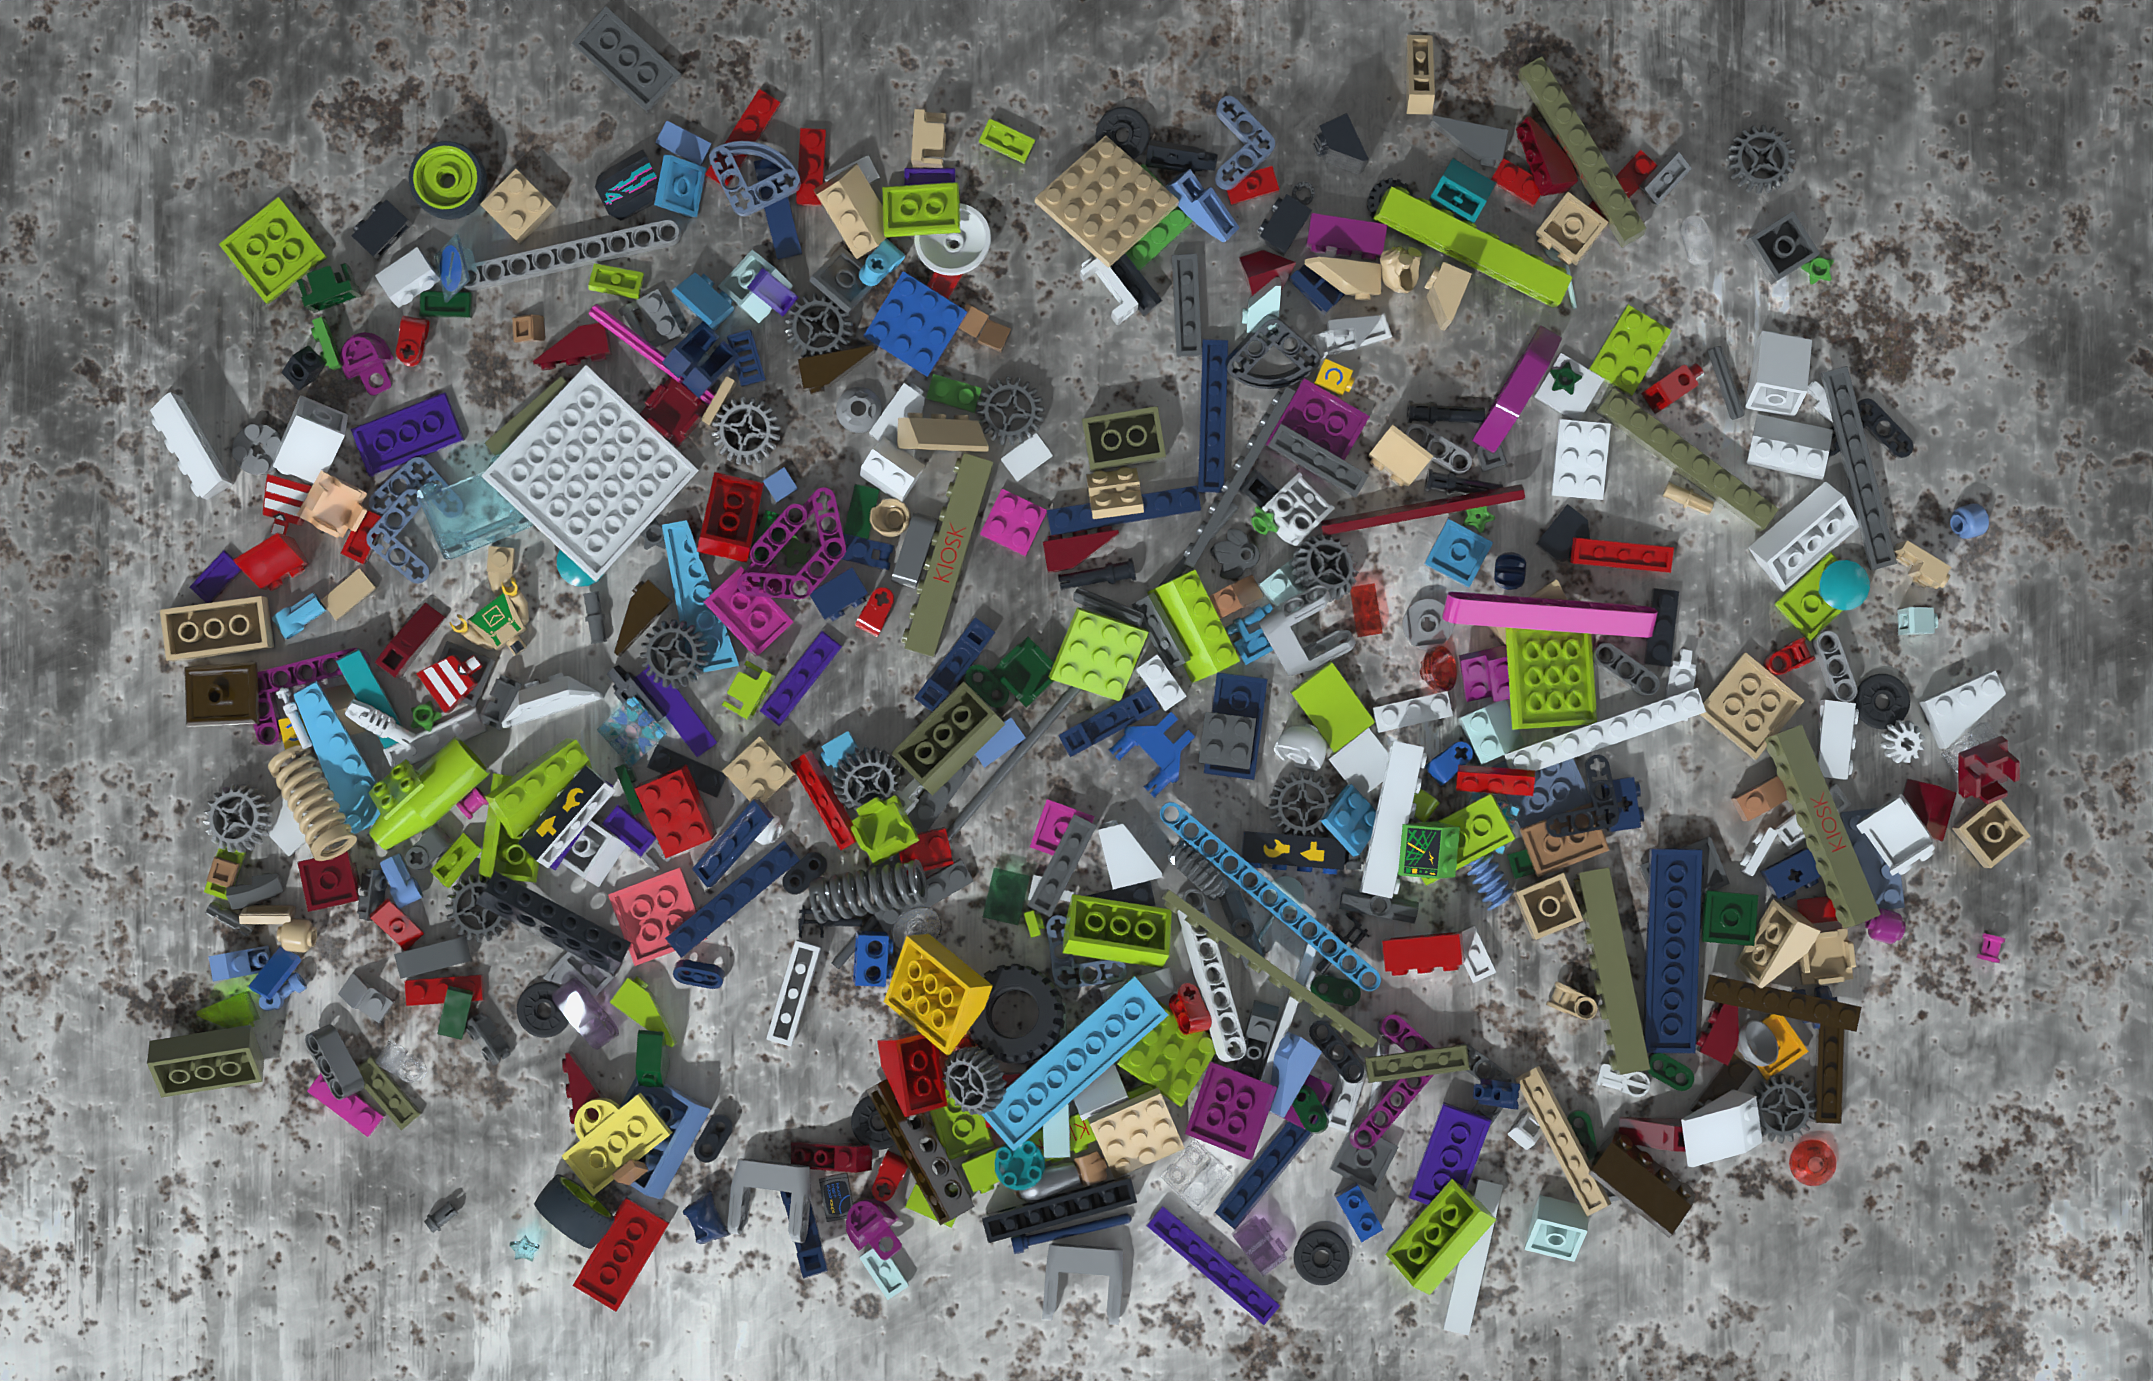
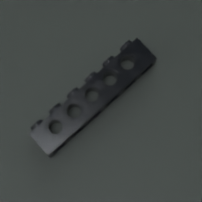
M496 871L493 872L485 884L476 904L612 975L621 965L631 942Z
M1127 1175L1053 1195L1038 1202H1028L982 1215V1222L987 1241L992 1243L1137 1203V1198L1131 1176Z

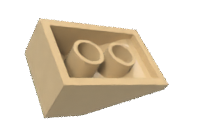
M1392 425L1369 453L1368 457L1371 458L1370 464L1376 469L1388 471L1391 474L1390 479L1400 487L1403 485L1408 487L1433 458V455Z
M1773 899L1756 927L1755 946H1745L1734 964L1758 987L1763 988L1808 953L1811 946L1815 943L1820 930L1795 908Z

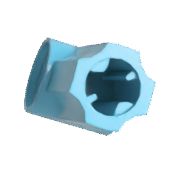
M313 592L292 607L288 606L282 609L271 619L285 640L300 633L306 624L327 610L320 602V598Z

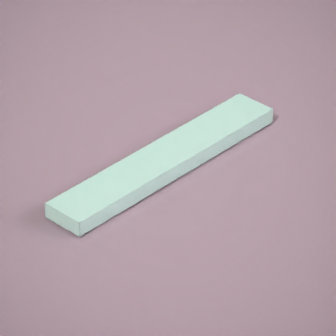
M1066 1014L1063 1015L1065 1025L1064 1029L1061 1028L1059 1035L1061 1037L1058 1042L1067 1035ZM1055 1041L1051 1048L1054 1047L1058 1042ZM1069 1103L1043 1125L1044 1158L1070 1157Z

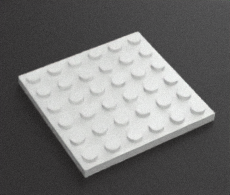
M585 365L481 476L596 582L699 470Z

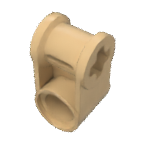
M1555 982V991L1551 1000L1546 1002V1005L1584 1020L1591 1019L1596 1015L1598 1008L1592 998L1564 984ZM1582 1001H1588L1591 1004V1011L1587 1015L1580 1014L1578 1006Z

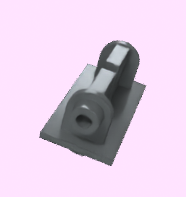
M500 675L499 679L496 678L489 694L496 698L495 702L486 700L479 714L481 716L479 721L501 730L502 722L522 684L503 675Z
M365 868V873H362L360 891H367L368 895L359 896L360 901L358 902L357 910L359 919L373 921L369 915L384 902L388 880L383 870Z
M481 1012L474 1017L476 1022L470 1019L466 1023L468 1027L466 1029L467 1034L474 1042L477 1041L482 1048L481 1054L488 1063L492 1062L495 1066L501 1061L499 1056L505 1059L511 1055L510 1047L501 1034L493 1039L491 1038L490 1034L495 1032L497 1028L488 1015L485 1016Z

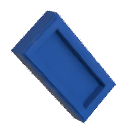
M280 946L250 983L249 988L255 993L271 1000L302 960L298 955L285 951Z

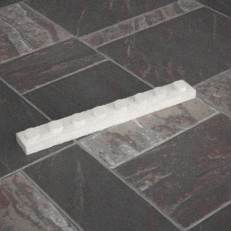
M1695 688L1505 754L1504 758L1507 767L1510 769L1537 771L1705 713L1706 710L1699 690Z

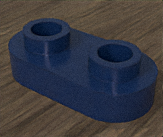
M684 959L676 962L673 977L682 984L718 989L723 984L725 972L715 964Z

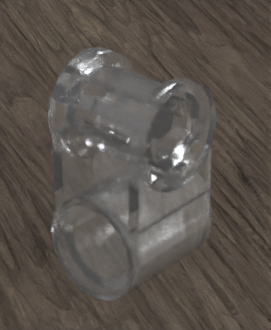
M392 1040L387 1042L375 1061L378 1066L408 1083L422 1080L427 1073V1067L422 1060ZM416 1066L415 1072H417V1075L410 1076L411 1070L408 1068Z

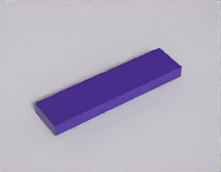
M822 631L759 711L780 727L841 650L842 646Z
M649 666L638 674L636 678L666 712L667 719L697 758L716 745L718 743L678 689H674L671 684L669 687H663L662 681L655 683L654 677L656 674L647 676L646 673L650 669Z

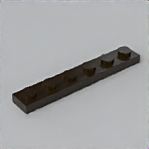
M1711 974L1708 975L1704 994L1705 1000L1857 1032L1862 1008L1861 1006L1767 986L1760 988L1753 983Z

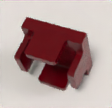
M670 376L664 385L660 384L645 401L646 406L639 415L679 448L702 421L708 406Z
M2002 735L1958 753V794L1964 799L1973 796L1974 798L1979 797L1986 804L1993 803L2008 796V791L2000 785L2008 781V777L2014 782L2020 780V761L2008 751V740Z
M349 851L325 861H317L312 858L297 862L308 912L360 901L358 888L361 887L357 865L352 863Z

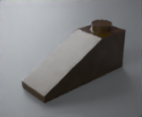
M870 345L798 359L804 391H810V395L824 393L825 388L834 385L875 354L874 346Z
M650 580L646 582L640 581L632 590L634 595L630 598L614 653L619 657L630 648L673 602Z

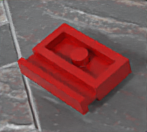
M945 827L918 833L919 841L898 853L900 862L904 864L909 863L910 860L917 859L924 871L954 864Z

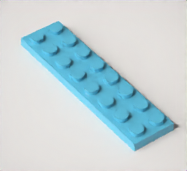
M1133 976L1005 1089L1007 1092L1003 1096L1004 1100L996 1106V1109L981 1115L1013 1151L1016 1150L1164 1020L1168 1014L1139 980Z

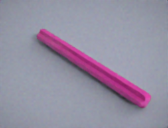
M593 305L589 311V315L691 391L682 383L684 381L682 376L678 379L662 363L667 357L665 354L600 305ZM709 388L700 399L710 404L716 393Z

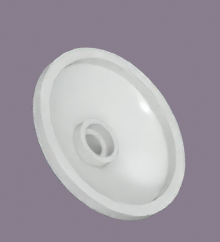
M960 203L961 233L915 235V247L920 260L929 269L943 275H960L976 268L987 256L991 244V233L988 223L979 211L971 206ZM954 243L959 245L955 249L950 248V246Z

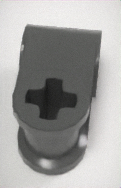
M435 824L406 852V864L412 869L423 870L443 855L454 844V841L438 824ZM414 853H423L421 857L422 864L413 863L415 860Z

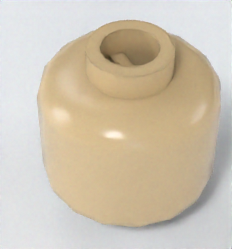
M293 918L291 922H285L283 926L278 928L277 940L281 942L282 948L285 951L304 953L315 946L317 929L307 919Z

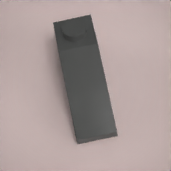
M1433 115L1430 125L1472 158L1480 160V164L1494 167L1495 164L1501 163L1508 130Z

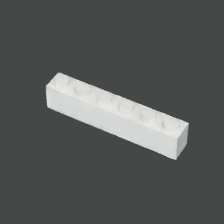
M1391 741L1360 892L1392 898L1393 894H1398L1400 879H1397L1402 824H1408L1409 818L1413 819L1415 815L1416 804L1412 802L1414 793L1418 794L1421 787L1422 779L1418 778L1419 769H1424L1427 754L1423 753L1424 747Z

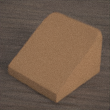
M531 314L512 317L514 343L545 340L543 316Z
M987 319L978 343L1002 353L1011 329Z

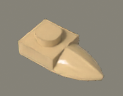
M488 547L486 571L488 572L490 587L496 597L504 593L501 582L506 587H509L511 584L510 577H513L515 548Z

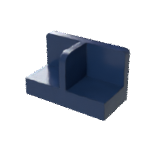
M1305 264L1289 278V281L1324 316L1345 296L1344 293Z

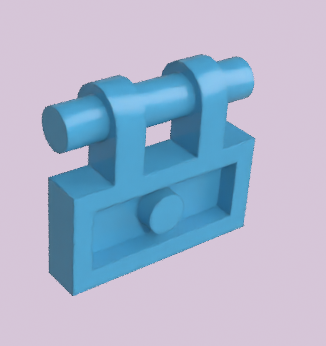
M1270 603L1262 608L1260 606L1254 608L1251 614L1243 618L1238 617L1233 620L1232 624L1225 627L1229 636L1237 632L1240 633L1242 639L1234 642V645L1245 665L1273 651L1262 628L1251 634L1246 629V627L1260 621L1273 610Z

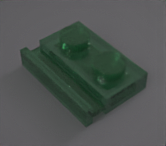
M994 867L982 917L1018 926L1030 876Z

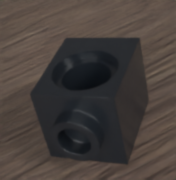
M308 345L291 356L281 373L300 391L317 379L326 362Z

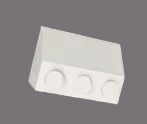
M1757 414L1746 464L1822 480L1830 451L1833 430Z

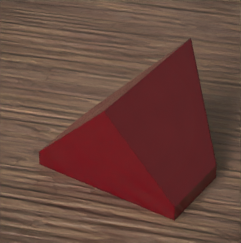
M1265 250L1239 257L1251 297L1275 277L1281 278L1282 292L1296 264L1295 261Z

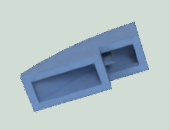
M1190 169L1177 175L1165 187L1179 200L1178 206L1198 226L1222 242L1227 241L1240 228L1212 187L1204 190Z

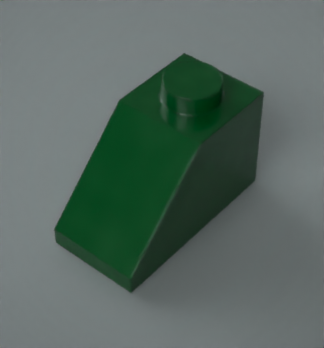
M638 1030L635 1068L639 1086L649 1088H664L670 1066L664 1032Z

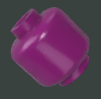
M1878 908L1881 915L1865 921V928L1868 929L1869 937L1876 941L1893 944L1897 940H1901L1905 933L1906 923L1903 921L1901 914L1894 911Z

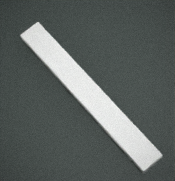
M1312 923L1309 937L1313 936L1316 932V925ZM1307 942L1305 943L1293 978L1302 986L1305 985L1316 950ZM1287 995L1259 1080L1269 1084L1271 1083L1275 1052L1279 1047L1281 1039L1289 1031L1298 1002L1289 995Z

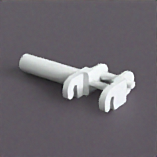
M280 688V691L276 692L279 699L284 700L286 704L283 706L285 714L289 717L302 748L307 749L312 746V743L299 716L298 708L295 702H290L288 696L291 695L289 688Z

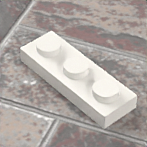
M1448 691L1372 708L1378 733L1453 716Z

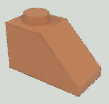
M1253 575L1247 576L1209 596L1220 620L1264 597Z

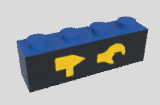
M1243 831L1241 857L1254 868H1261L1262 864H1272L1271 869L1287 870V866H1297V871L1312 872V868H1323L1322 873L1338 875V870H1344L1346 848L1336 838Z

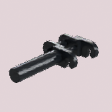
M802 905V910H799V913H802V918L798 919L799 938L803 936V924H819L821 930L820 938H824V927H862L863 925L862 916H853L849 919L841 917L838 921L828 920L821 924L817 920H805V914H813L812 909H805V905Z
M1346 912L1345 916L1354 922V927L1344 937L1334 929L1331 932L1344 944L1350 942L1352 949L1356 947L1359 950L1358 944L1365 936L1370 937L1367 934L1368 930L1366 928L1362 930L1360 928L1362 924ZM1358 929L1361 933L1353 942L1349 938ZM1336 944L1332 947V949H1331L1328 953H1331V952H1333V951L1335 950ZM1324 957L1315 969L1324 974L1332 963Z

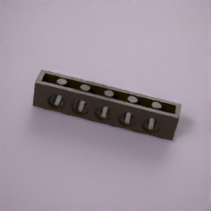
M887 1079L867 1089L866 1091L939 1225L941 1226L975 1207L970 1193L964 1188L959 1179L957 1169L952 1166L947 1157L945 1147L940 1144L935 1135L933 1125L927 1120L924 1113L904 1117L900 1106L895 1101L896 1097ZM907 1120L912 1123L913 1129L908 1126ZM920 1143L923 1144L925 1152L920 1148ZM932 1165L937 1169V1174L934 1173ZM945 1188L949 1191V1197L945 1193Z

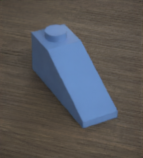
M1288 1031L1285 1037L1281 1039L1279 1047L1275 1052L1270 1083L1278 1088L1269 1111L1282 1118L1285 1117L1322 1053L1321 1050L1302 1037Z

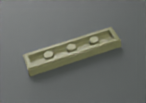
M1466 1044L1365 1057L1368 1083L1470 1070Z

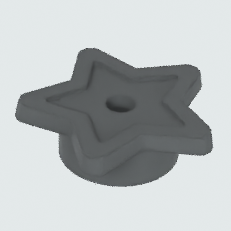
M654 518L649 526L640 533L645 539V550L655 545L663 549L666 548L662 526ZM657 533V536L653 537L652 534Z

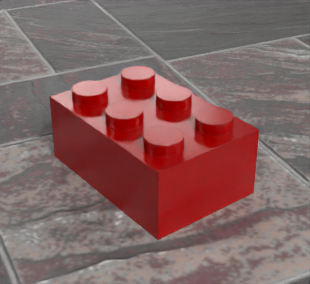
M687 764L641 782L635 788L665 858L710 841L717 834Z
M1462 931L1385 938L1382 941L1385 972L1391 971L1392 976L1407 975L1409 970L1417 969V974L1431 973L1434 971V967H1443V971L1459 970L1460 965L1465 963Z

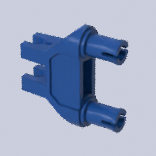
M1172 712L1157 726L1126 727L1124 729L1125 735L1108 749L1114 754L1119 748H1122L1115 755L1120 761L1135 745L1137 747L1140 746L1160 767V772L1143 786L1149 791L1154 785H1157L1150 792L1154 798L1170 782L1173 784L1179 780L1181 750L1195 738L1187 730L1173 744L1163 734L1178 720Z

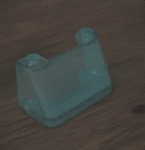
M501 454L494 456L491 459L492 462L489 464L488 467H490ZM484 472L443 489L439 484L428 483L417 491V497L443 558L446 560L457 558L534 525L481 476Z

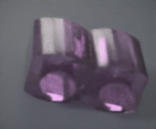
M1255 1215L1231 1234L1260 1274L1265 1276L1287 1259L1284 1252L1288 1249L1280 1238L1274 1240L1269 1232L1272 1228L1263 1217L1259 1220Z

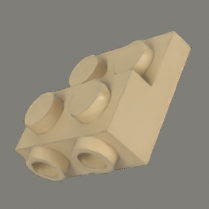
M1567 192L1536 231V236L1539 237L1537 242L1547 250H1550L1552 247L1559 252L1557 257L1569 266L1573 263L1577 266L1609 222L1571 193Z
M1121 467L1116 471L1104 472L1096 470L1092 474H1086L1093 519L1144 513L1137 468Z
M1908 540L1897 543L1894 546L1896 560L1905 566L1912 565L1908 575L1913 577L1912 582L1922 588L1927 586L1938 589L1939 586L1943 588L1951 576L1948 574L1951 566Z

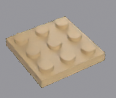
M1744 652L1703 701L1706 712L1699 715L1750 757L1757 760L1767 747L1765 738L1779 733L1804 700Z
M1159 1088L1088 1117L1089 1124L1114 1179L1185 1149Z

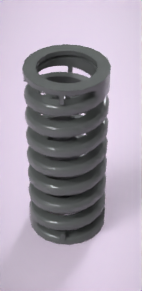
M917 859L910 860L909 863L904 864L902 862L896 863L895 876L893 869L887 864L882 867V878L878 868L871 867L869 870V880L866 872L860 869L856 872V881L852 873L845 872L843 883L839 875L833 874L830 877V887L824 877L813 878L809 886L812 911L816 920L821 924L828 920L838 921L841 917L849 919L855 914L857 916H864L867 912L876 914L880 909L886 912L892 910L893 907L903 909L906 904L911 907L925 905L928 896L925 873ZM896 883L900 893L899 899L896 896ZM883 886L887 895V901L883 898ZM870 888L874 898V904H872V902L870 901ZM817 895L819 897L821 907H818L816 899ZM831 895H832V899H833L834 905H835V907H836V908H835V911H833V909L831 908V907H832ZM858 895L861 900V906L858 905ZM845 897L848 903V909L845 907Z

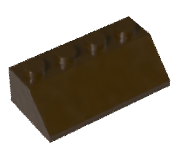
M1616 1130L1597 1149L1588 1173L1668 1238L1673 1235L1693 1206L1696 1193L1693 1192V1189L1688 1184L1679 1181L1668 1168L1659 1165L1648 1152L1640 1150L1629 1137L1620 1134Z

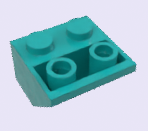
M1452 158L1428 201L1439 210L1445 209L1452 212L1454 218L1462 222L1467 220L1475 223L1497 183Z

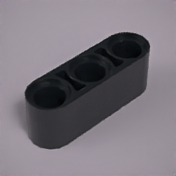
M1328 1021L1314 1022L1310 1026L1309 1036L1342 1078L1348 1083H1361L1367 1078L1365 1063L1340 1032L1332 1027ZM1321 1025H1325L1328 1029V1035L1325 1039H1320L1317 1035V1029ZM1337 1045H1341L1344 1048V1056L1341 1059H1336L1333 1055V1049ZM1353 1065H1357L1361 1070V1074L1357 1079H1353L1349 1075V1069Z

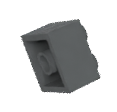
M1794 211L1745 241V244L1771 285L1820 255V252Z

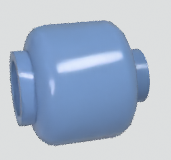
M1979 504L1961 506L1952 513L1950 526L1953 532L1962 539L1981 536L1989 527V516L1983 506Z

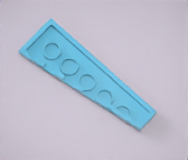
M688 521L663 524L662 529L679 621H687V628L690 625H695L696 630L694 634L697 632L703 633L699 642L707 641L708 645L702 647V651H709L708 656L702 657V660L708 661V665H700V668L705 673L740 666L726 626L703 602L713 593V589L700 553L697 552L698 547ZM684 637L683 640L686 641L685 650L693 655L691 644Z
M316 680L294 692L293 695L328 781L329 788L334 793V801L340 804L339 812L344 813L346 816L344 823L349 824L352 828L351 833L356 834L373 825L381 814L368 793L377 781Z

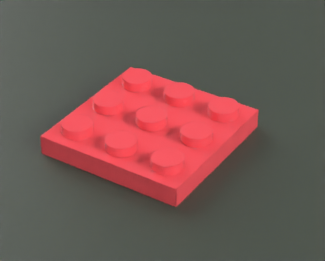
M681 867L608 894L624 939L631 942L628 950L634 966L674 952L675 950L665 938L697 912Z

